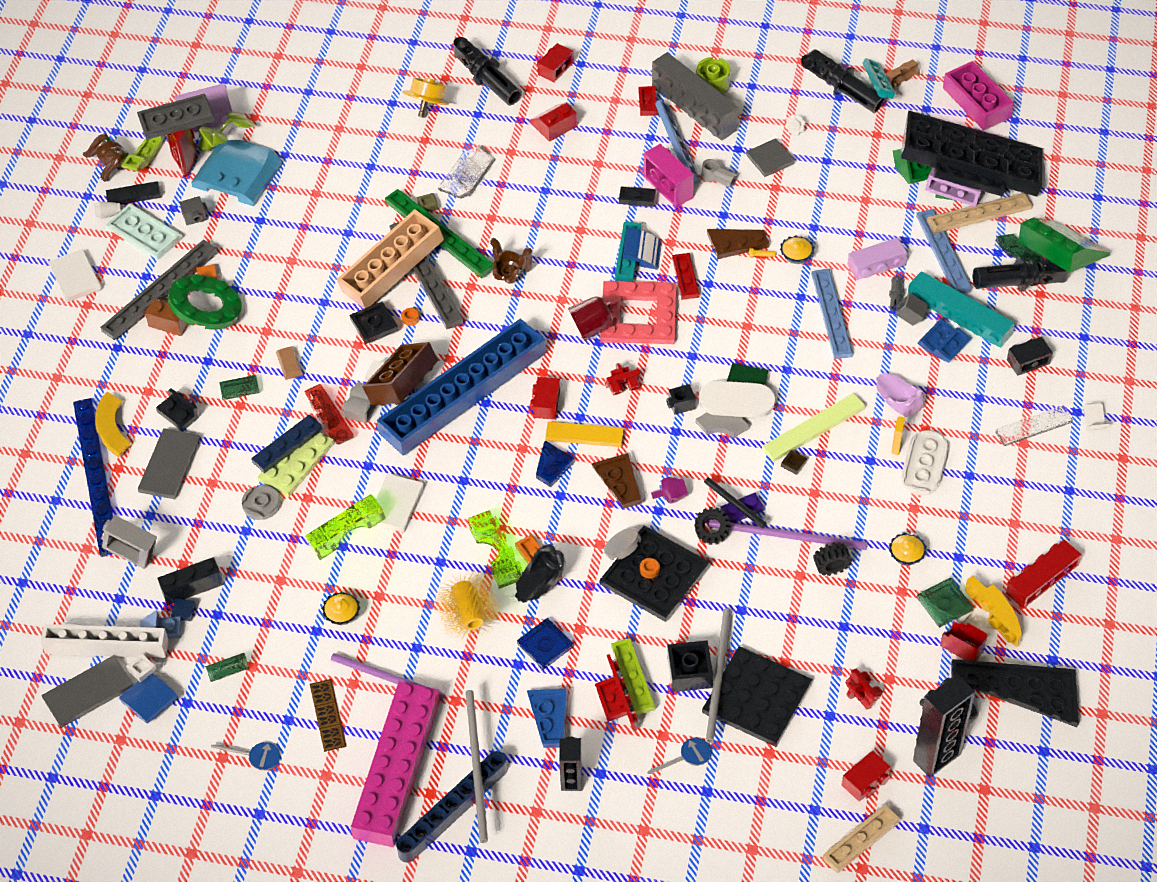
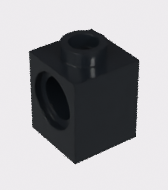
M690 384L668 389L666 403L668 408L672 409L674 415L696 409V397Z

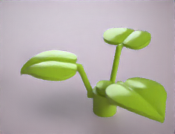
M229 112L227 114L229 119L219 131L204 127V124L201 125L199 129L201 138L198 147L204 151H211L213 147L226 143L228 138L222 131L229 123L233 122L236 126L243 128L255 127V124L240 113Z

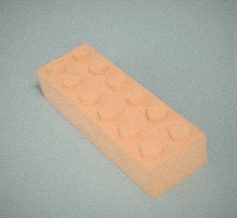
M412 211L337 278L341 291L362 308L371 306L444 240L439 226L418 211Z

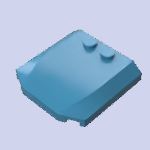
M227 140L226 143L219 144L214 148L191 181V185L193 188L206 192L210 188L236 196L238 202L254 207L281 167L282 161L268 148L243 140Z

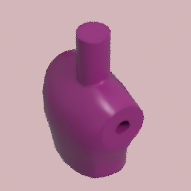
M666 477L661 480V489L652 491L651 496L652 499L664 496L669 504H673L687 497L688 491L683 477Z

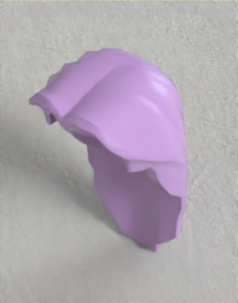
M883 372V374H879L876 377L877 391L882 399L897 413L904 417H909L921 410L924 402L922 390L908 384L898 375Z

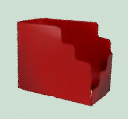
M953 621L949 632H943L940 646L963 660L977 661L984 652L988 634L970 623L965 625L962 622L958 624Z

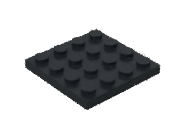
M643 525L638 531L641 535V541L637 542L636 550L623 559L617 558L600 578L599 584L662 621L667 622L710 567V562ZM653 558L659 562L660 572L655 578L649 579L641 575L640 563L644 559Z
M739 646L723 672L717 720L777 747L810 689L813 679ZM712 693L702 708V713L709 716Z

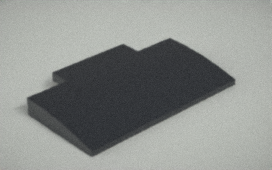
M908 110L903 134L901 159L935 168L934 178L1001 197L1005 193V188L1038 196L1042 187L1043 148Z

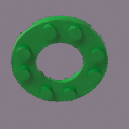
M199 274L185 276L176 280L171 285L168 294L169 307L178 318L192 326L195 323L199 326H205V329L209 330L223 329L233 325L238 320L242 309L239 295L227 282ZM199 290L207 294L214 293L215 297L221 299L223 306L217 311H202L189 302L188 295L193 291L199 292Z

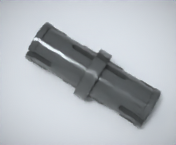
M896 276L891 278L889 309L893 312L895 306L897 311L899 302L903 298V279L898 276V282H896Z

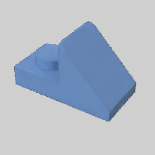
M155 610L140 621V627L165 628L168 639L180 638L181 618H160L158 610Z

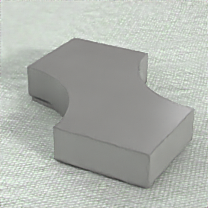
M706 412L695 419V423L706 435L724 433L735 438L749 429V425L742 417L719 416Z

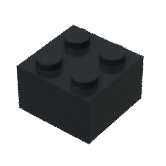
M708 640L667 644V662L672 692L713 688L714 675Z

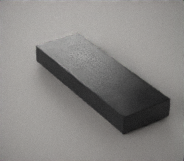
M158 181L106 190L107 202L120 203V205L161 198Z

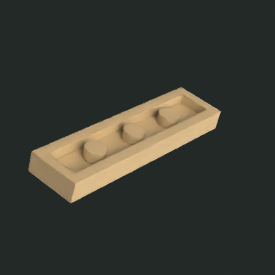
M883 805L823 854L822 859L838 874L899 824L900 818L887 805Z

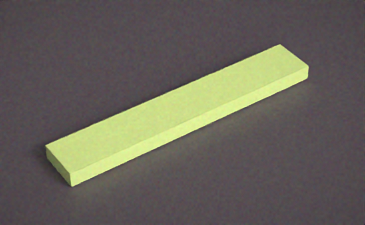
M852 393L763 445L762 450L775 462L786 456L790 450L798 449L863 411L865 404Z

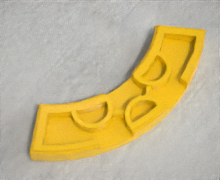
M106 392L97 406L95 426L107 449L117 457H120L131 444L120 433L115 422V414L122 405V400Z

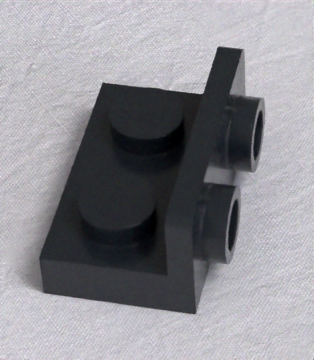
M170 388L168 390L169 397L156 407V411L183 432L199 418L198 407L193 401L185 399L181 392H176Z

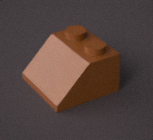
M167 298L153 299L145 312L148 327L174 335L182 336L189 325L172 312Z

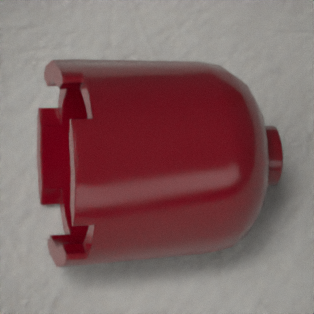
M600 296L591 297L568 308L584 341L608 329L613 323L612 313L615 311L611 303H606Z

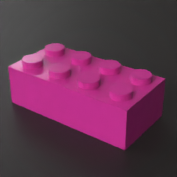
M974 61L945 73L943 89L983 131L1012 117L1014 102Z

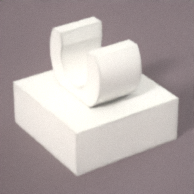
M143 654L126 666L127 670L140 683L156 671L155 665Z

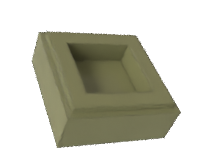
M434 193L416 197L418 205L427 212L439 209Z

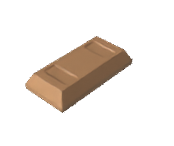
M293 346L276 351L285 380L303 375Z

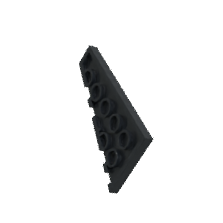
M960 659L951 660V678L958 674L974 690L1073 727H1078L1076 669Z

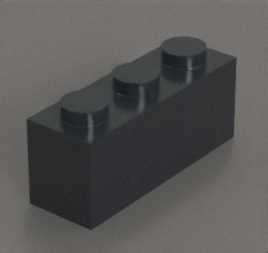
M214 557L157 577L167 606L173 604L176 598L187 599L224 585Z
M568 736L559 739L561 791H582L581 738Z

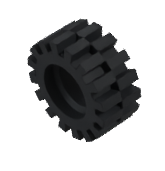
M709 507L708 510L705 508L702 513L699 512L694 524L698 539H701L705 544L707 542L709 545H712V543L718 545L720 541L724 542L725 537L727 538L730 532L728 515H725V512L723 510L720 511L717 507L716 509ZM714 519L720 523V528L717 532L709 533L706 531L705 523L708 520Z
M832 542L831 545L826 544L824 548H819L820 551L816 550L813 555L819 574L823 576L826 574L827 576H831V574L837 575V572L842 573L844 572L843 569L847 570L848 566L852 564V558L847 545L841 544V542H837V544Z

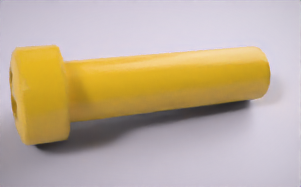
M750 248L749 257H775V251L754 250V248Z

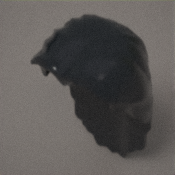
M551 544L541 546L534 553L533 558L515 584L517 590L515 598H517L518 602L526 603L529 600H538L549 591L560 579L566 568L564 554L556 550Z

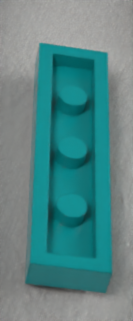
M865 58L862 64L877 95L882 98L888 97L893 99L896 93L881 64Z
M624 222L615 281L633 282L636 261L622 258L627 227L641 230V223Z

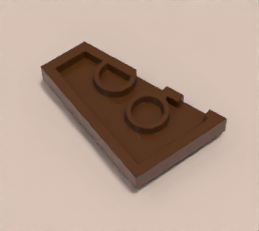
M707 229V236L717 260L748 253L750 248H754V250L769 248V241L764 230Z
M628 453L591 463L594 471L623 509L642 504Z

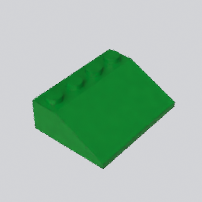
M1033 217L1020 223L1018 242L1069 273L1110 256V252L1057 221Z

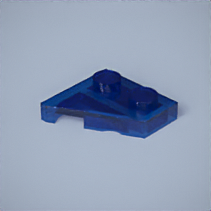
M545 440L536 470V479L551 488L575 463V458Z

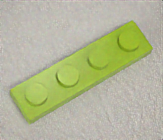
M631 639L611 643V649L614 658L618 662L620 675L623 676L626 685L625 689L629 693L633 711L635 710L636 715L654 711L655 705Z

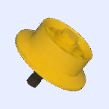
M413 77L410 90L402 91L407 96L422 100L418 117L421 118L425 117L428 102L449 105V102L443 99L446 86L435 82V79L426 77L422 79Z

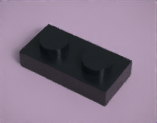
M621 186L619 204L654 207L656 189Z

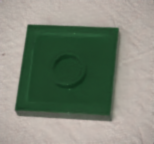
M951 577L917 594L918 601L939 628L972 612L974 608Z

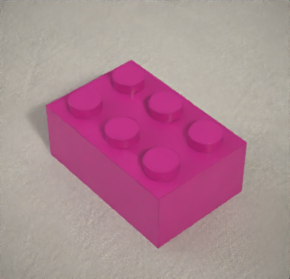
M661 143L644 152V178L677 208L693 198L694 174L682 164L680 159L672 155L670 150Z

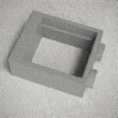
M116 515L113 516L111 521L107 520L102 529L104 531L101 537L103 540L102 548L144 569L154 554L157 536Z

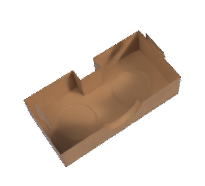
M911 59L886 73L893 89L901 85L902 81L906 82L914 75L917 76L918 63Z

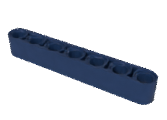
M500 751L490 753L481 762L482 777H486V779L482 780L484 794L507 772L506 756ZM495 763L501 764L499 766H494ZM473 770L397 840L398 858L402 862L409 863L415 860L476 802ZM471 791L469 794H464L463 792ZM456 805L455 808H449L448 806ZM435 819H441L440 822H433ZM420 833H426L425 836H418ZM406 847L411 848L409 851H403Z

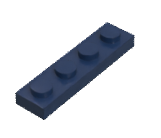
M310 414L253 456L251 458L252 463L265 474L323 429L322 424Z

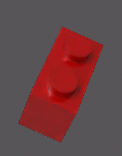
M556 43L537 61L538 75L554 83L574 63L573 50Z
M537 377V383L533 384L532 388L534 399L530 400V410H533V418L556 420L561 391L560 378Z
M872 750L842 776L841 786L860 802L864 798L867 799L872 796L879 785L883 786L888 782L891 766Z

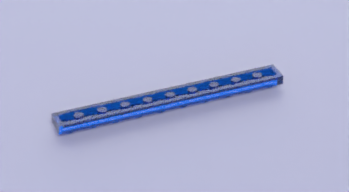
M92 398L73 401L99 554L100 557L113 555V553L102 548L103 540L101 537L104 533L102 529L107 520H112L113 510L99 433H97L95 426Z

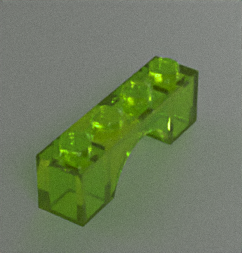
M369 494L306 534L305 537L314 554L319 560H322L337 550L338 543L347 533L360 527L370 529L386 519L381 505L372 494Z
M490 510L469 517V530L476 544H487L498 551L497 557L491 562V573L498 588L501 589L516 583L520 579L523 569L521 563L514 558L515 553L512 546H508L506 543L507 537L505 532L499 529L498 518L496 516L493 517Z

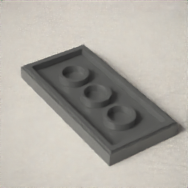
M205 93L137 112L146 140L215 121Z
M163 428L137 488L138 493L175 500L199 443L200 436L198 434Z
M113 655L47 691L41 697L60 728L120 696L132 687L133 683Z

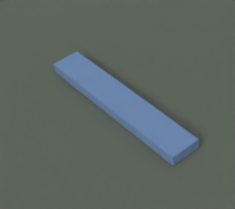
M658 100L655 105L676 156L686 168L693 172V183L696 184L700 181V178L672 111L663 101Z
M934 209L916 212V218L949 286L962 294L971 292L972 286L945 231L934 234L929 223H927L928 217L936 215Z
M830 269L814 270L811 272L833 358H850L853 352Z

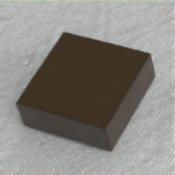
M790 450L781 462V467L798 475L807 463V458Z

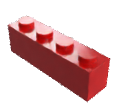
M1065 539L1059 544L1055 543L1045 555H1039L1032 565L1025 566L1018 576H1012L1008 580L1006 594L1024 609L1079 566L1082 554Z

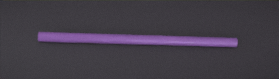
M710 520L709 527L719 529L720 523L717 520ZM730 522V530L828 545H831L832 542H835V544L841 542V544L847 545V548L866 550L867 542L766 527L762 529L759 526Z

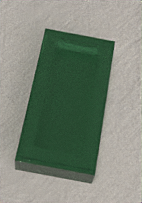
M256 375L219 382L222 400L260 393Z
M243 652L207 665L205 668L210 682H214L247 670L249 666L246 655Z

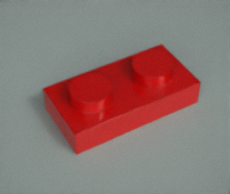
M639 86L640 116H656L655 86Z

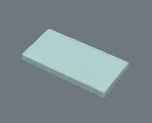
M131 203L105 224L108 230L156 260L161 259L183 239L180 233Z

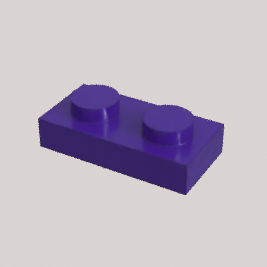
M755 492L737 499L755 514L764 511V506ZM730 503L720 506V511L723 510L725 515H728L731 523L748 518Z

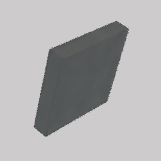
M776 138L746 151V156L764 177L785 169L795 162L793 157Z

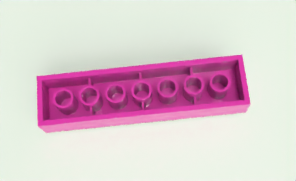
M398 681L350 827L353 839L394 848L440 704L438 689Z

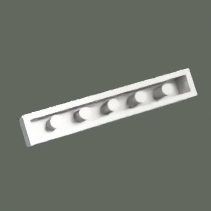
M44 624L40 642L45 654L114 655L115 657H138L143 654L146 658H166L169 640L165 628Z

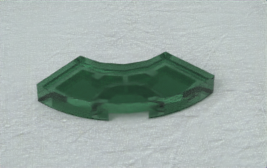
M1014 233L996 236L997 244L1009 256L1016 259L1023 257L1027 262L1032 260L1042 261V256L1018 242L1019 239Z

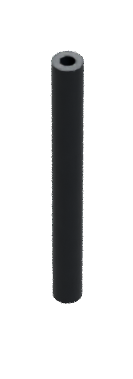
M710 477L705 479L704 483L756 525L762 529L766 526L767 522Z

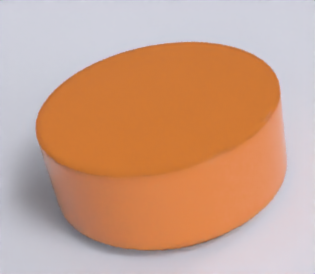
M415 308L404 309L401 313L402 322L408 326L416 325L420 321L419 311Z
M646 558L640 563V573L643 577L651 579L659 574L660 564L657 560Z

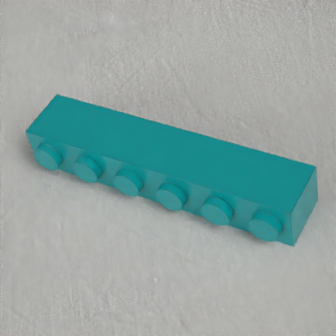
M920 271L909 283L908 294L911 293L928 304V309L939 313L944 318H948L975 335L989 341L991 344L1001 348L1013 335L1015 322L932 276Z

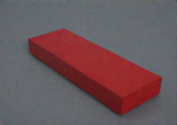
M690 253L672 255L681 300L699 298V289Z

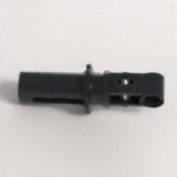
M455 38L453 41L454 56L474 75L473 81L477 85L485 84L508 106L518 102L522 96V90L498 69L500 63L497 59L493 57L489 59L487 55L482 54L477 47L470 43L467 38Z
M813 49L802 56V66L818 78L824 80L827 85L833 86L834 95L844 93L873 114L884 104L886 98L878 96L874 88L854 76V67L845 69L843 65L837 64L833 59L817 49Z
M1018 257L1014 264L975 267L972 279L976 289L1017 286L1020 292H1024L1028 285L1064 283L1068 280L1070 273L1050 260L1026 262L1023 257Z

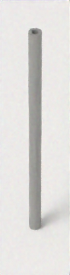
M728 608L723 610L705 740L707 743H713L731 617V610Z
M466 690L480 843H487L488 832L474 691Z

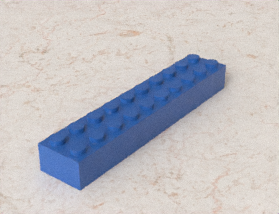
M521 318L405 399L403 403L398 404L377 419L379 434L404 456L546 354L545 339Z

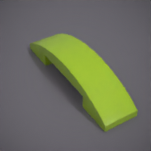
M166 135L148 140L145 138L133 155L129 154L121 164L122 168L134 171L144 169L156 156Z

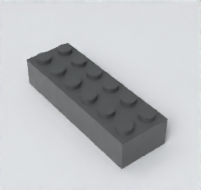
M666 52L652 61V86H655L656 91L663 94L666 99L673 102L679 109L687 113L690 118L696 120L702 127L706 128L721 141L737 131V105L670 53Z

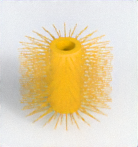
M460 575V581L453 583L454 585L439 587L442 591L448 592H439L444 594L442 596L443 599H439L444 604L442 606L438 604L437 607L440 606L446 609L444 611L446 613L441 611L440 613L444 616L447 615L446 617L448 618L446 619L448 620L443 618L442 620L449 622L448 624L450 625L448 626L451 627L450 629L453 630L460 627V631L457 632L458 634L463 629L470 630L469 635H471V630H474L475 636V629L480 628L485 620L491 622L492 620L488 619L497 617L494 615L498 612H495V609H493L495 607L491 606L493 605L491 604L493 603L491 598L495 600V597H487V591H490L488 590L489 588L485 589L487 585H478L480 584L479 582L475 584V580L472 582L469 580L465 581L466 576H464V581L463 579L461 581Z

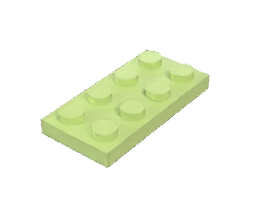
M318 432L265 474L261 472L257 476L258 481L290 497L334 445V440Z

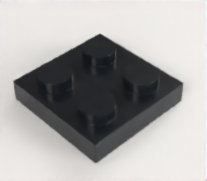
M383 301L349 315L352 324L365 345L399 331L397 323Z

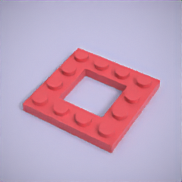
M603 281L602 298L606 303H611L615 312L612 313V325L600 333V343L674 344L676 283ZM621 300L657 301L656 325L620 324Z

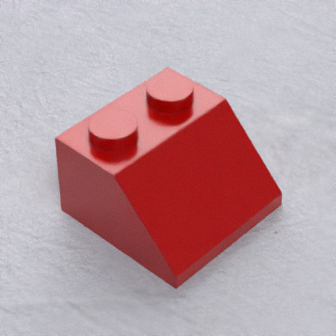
M565 102L557 104L531 118L529 123L551 142L577 127V112Z

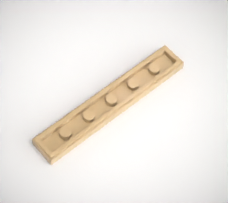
M1021 193L977 204L976 207L969 206L930 216L927 218V223H929L933 233L936 234L941 231H948L1030 210L1032 204L1026 194Z

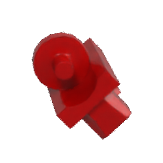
M616 363V369L610 371V377H606L605 387L610 389L613 396L623 392L621 384L627 383L629 391L637 390L640 386L639 369L629 371V367H622L621 363Z
M855 668L851 670L850 677L845 681L849 689L846 696L849 699L856 697L866 710L871 709L875 701L880 699L883 691L879 686L872 687L869 684L871 678L867 671L859 672Z

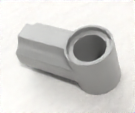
M714 159L703 161L701 178L705 182L715 181L729 188L732 187L737 176L736 173L718 166L717 161Z

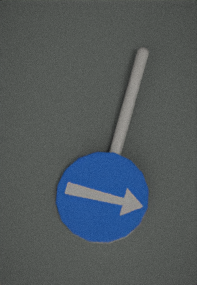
M688 739L681 746V757L648 770L647 774H652L683 760L694 766L704 765L711 758V747L702 739Z
M269 742L256 744L251 748L250 752L211 744V748L248 755L250 764L262 771L273 769L280 760L279 749Z

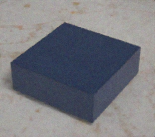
M176 598L171 617H180L181 620L191 621L196 602L194 600Z

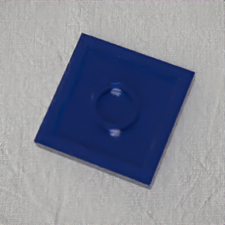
M548 617L517 640V645L542 670L546 669L574 647V643Z

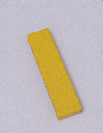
M548 422L545 440L621 447L623 428Z

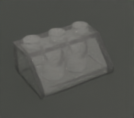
M483 144L462 153L437 189L440 192L460 199L473 196L477 191V186L485 180L484 176L493 169L492 165L496 158Z

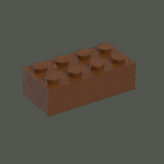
M430 342L400 345L362 387L371 405L401 404L439 360Z

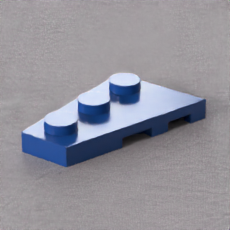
M567 689L526 690L543 748H559V739L565 738L568 702Z

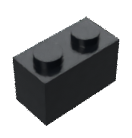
M1041 336L1019 345H1013L1008 349L1006 360L1016 375L1019 376L1049 365L1053 352Z

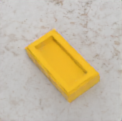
M901 416L897 417L891 453L899 455L905 417Z

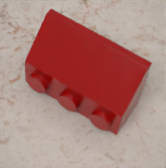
M190 128L167 134L171 156L184 177L189 175L197 159L196 151H198L196 143L193 141L195 135Z

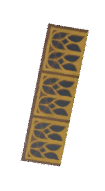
M332 679L310 683L324 752L347 747Z

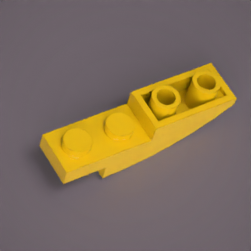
M972 575L966 582L965 591L967 595L975 599L985 612H989L988 622L990 626L998 630L1008 643H1012L1017 648L1020 645L1022 633L1013 608L993 584L986 588Z

